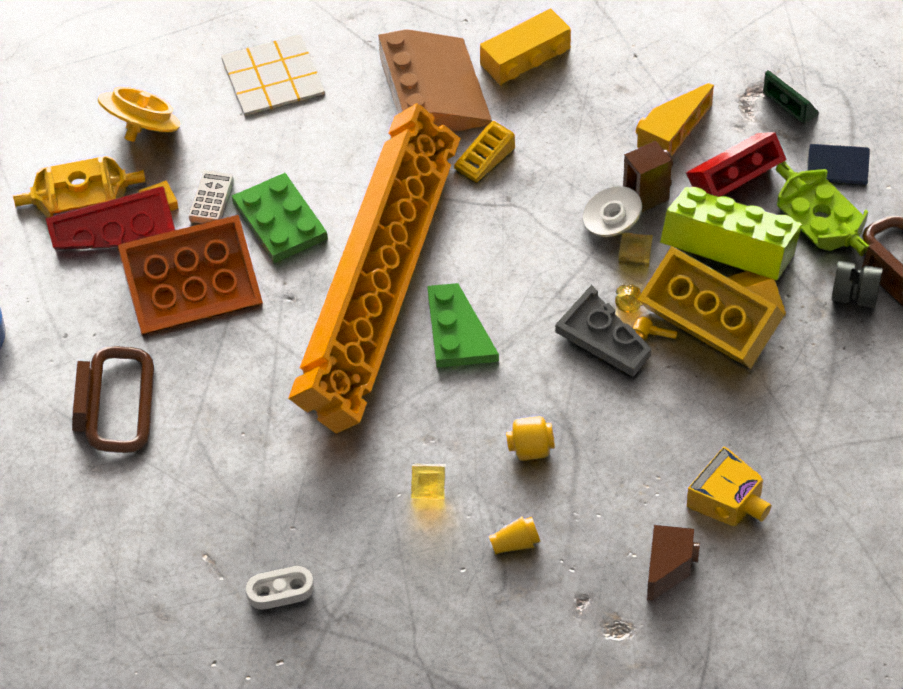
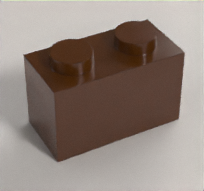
M656 140L624 154L623 187H628L639 195L642 202V212L669 201L673 159L667 150H663Z

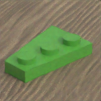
M459 283L427 286L436 368L499 362L498 351Z

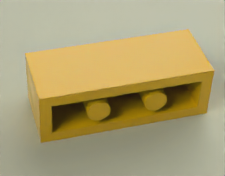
M550 8L481 43L480 65L501 85L571 49V28Z

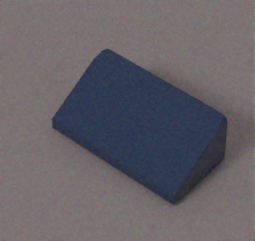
M810 144L807 171L826 169L829 182L867 185L870 149L868 147Z

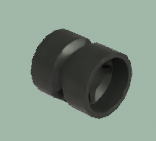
M838 261L831 301L849 304L852 300H856L858 306L875 308L882 268L864 266L862 269H858L854 263Z

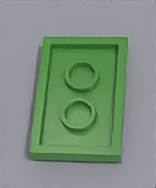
M285 172L232 195L234 206L273 263L328 240L326 229Z

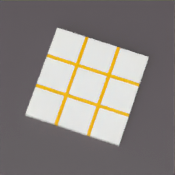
M301 34L221 55L245 116L325 94L324 87Z

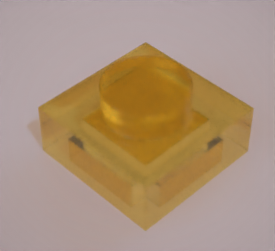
M622 233L618 264L649 267L653 235Z
M413 463L411 498L444 499L446 464Z

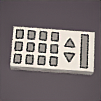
M204 170L189 212L190 222L203 224L222 218L234 183L233 174Z

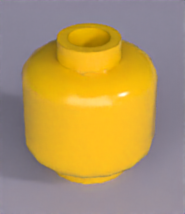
M541 416L517 419L512 424V431L506 432L509 452L515 451L516 456L521 461L546 458L550 454V449L555 448L552 424L546 423L545 419Z

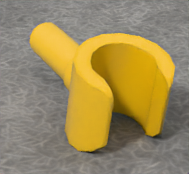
M646 317L638 318L633 326V329L644 341L649 334L676 339L677 331L653 326L652 321Z

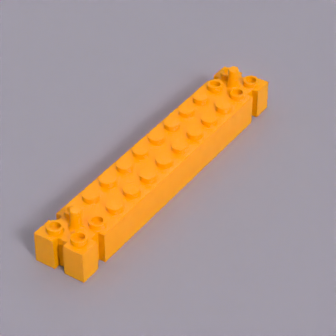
M418 103L394 116L388 132L391 135V139L383 145L300 365V369L303 370L304 374L295 378L288 397L289 400L307 413L312 410L317 411V420L334 433H339L359 424L362 419L367 402L361 397L370 393L373 388L451 164L446 160L455 156L461 139L444 124L439 127L433 123L435 117Z

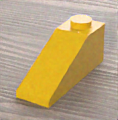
M707 83L653 108L648 116L641 118L637 124L635 131L638 134L637 148L656 140L662 149L667 150L672 157L712 106L714 85Z

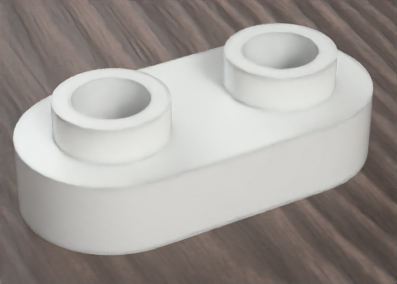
M301 566L257 574L250 578L246 585L248 602L257 609H270L301 602L308 599L314 590L311 572ZM297 585L302 586V588L300 589H292L294 586ZM261 593L269 594L268 596H259Z

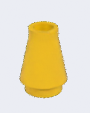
M520 517L502 530L489 536L495 555L503 552L534 548L533 544L541 542L532 517L526 519Z

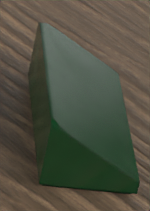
M767 70L765 72L764 94L804 124L819 114V111L810 101L771 71Z

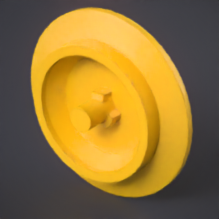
M116 87L113 92L102 93L98 97V103L105 111L127 122L125 127L127 131L124 138L128 141L135 142L137 134L141 133L143 128L159 132H174L180 127V121L172 114V106L160 97L146 91L131 87Z

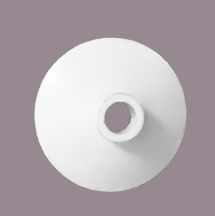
M616 186L604 189L594 195L586 204L583 211L584 224L591 233L597 236L610 237L621 234L630 229L639 219L642 212L641 199L634 190L628 187Z

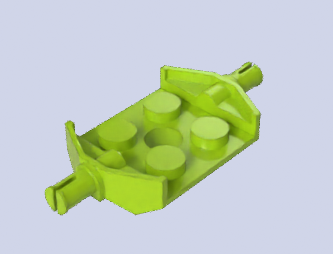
M785 161L782 164H778L775 170L786 180V183L778 194L777 206L794 221L802 223L801 231L818 248L831 251L842 246L847 248L851 245L860 256L866 255L869 245L859 236L867 222L868 210H864V214H862L827 180L828 171L826 169L800 171L797 173ZM817 212L826 213L828 217H816L814 214Z

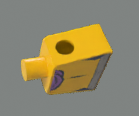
M725 446L688 487L686 505L688 508L730 526L738 525L747 513L762 522L772 507L770 503L760 498L763 486L762 477Z

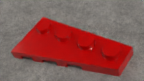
M164 186L45 218L52 246L55 250L118 248L119 244L176 230Z

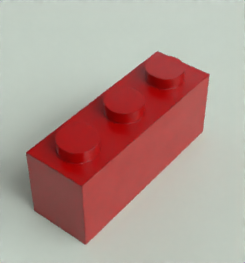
M776 132L757 133L689 170L686 174L692 187L701 188L708 194L720 197L787 159Z

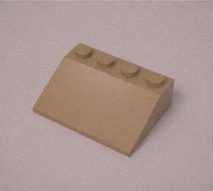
M409 29L378 35L381 64L398 114L418 103L435 117L433 121L435 125L439 127L444 124L452 132L486 126L492 122L463 38Z

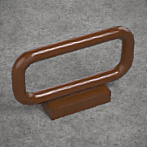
M888 216L870 224L864 229L862 238L869 246L862 268L864 266L882 268L880 285L903 306V264L875 238V235L889 228H898L903 231V217Z
M107 346L98 350L93 355L91 364L90 361H77L72 431L85 432L88 443L100 451L132 453L142 449L147 444L150 436L154 363L151 356L144 350L135 347ZM107 359L136 360L142 366L137 435L132 440L104 439L98 434L103 364Z

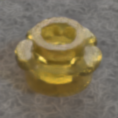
M629 284L627 286L621 285L617 288L615 304L619 310L625 313H634L640 306H643L638 300L641 295L639 287Z

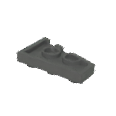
M591 284L555 324V333L625 373L634 376L651 357L652 348L629 324L622 322L615 314L616 310L598 296V291Z

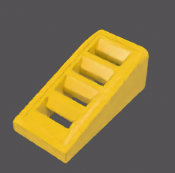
M493 120L454 164V169L477 183L515 149V134ZM472 161L480 167L477 169L469 163Z

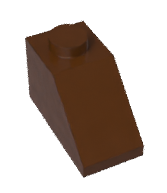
M654 525L647 600L654 601L690 576L691 562L698 563L700 543L693 542L694 529Z

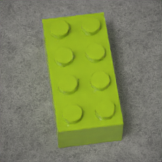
M685 187L667 209L660 243L778 280L795 255L802 223L794 221L787 215H774L765 212L758 206H746L736 203L732 198L726 196L717 197L708 194L701 188Z

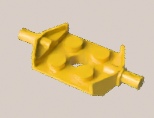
M102 156L41 168L36 173L33 187H30L31 192L13 195L15 208L29 204L37 205V208L48 218L54 216V213L85 208L121 198L126 192L125 187L143 182L146 183L143 170L126 174L125 169L122 170L113 158ZM76 179L85 180L78 185L71 184Z

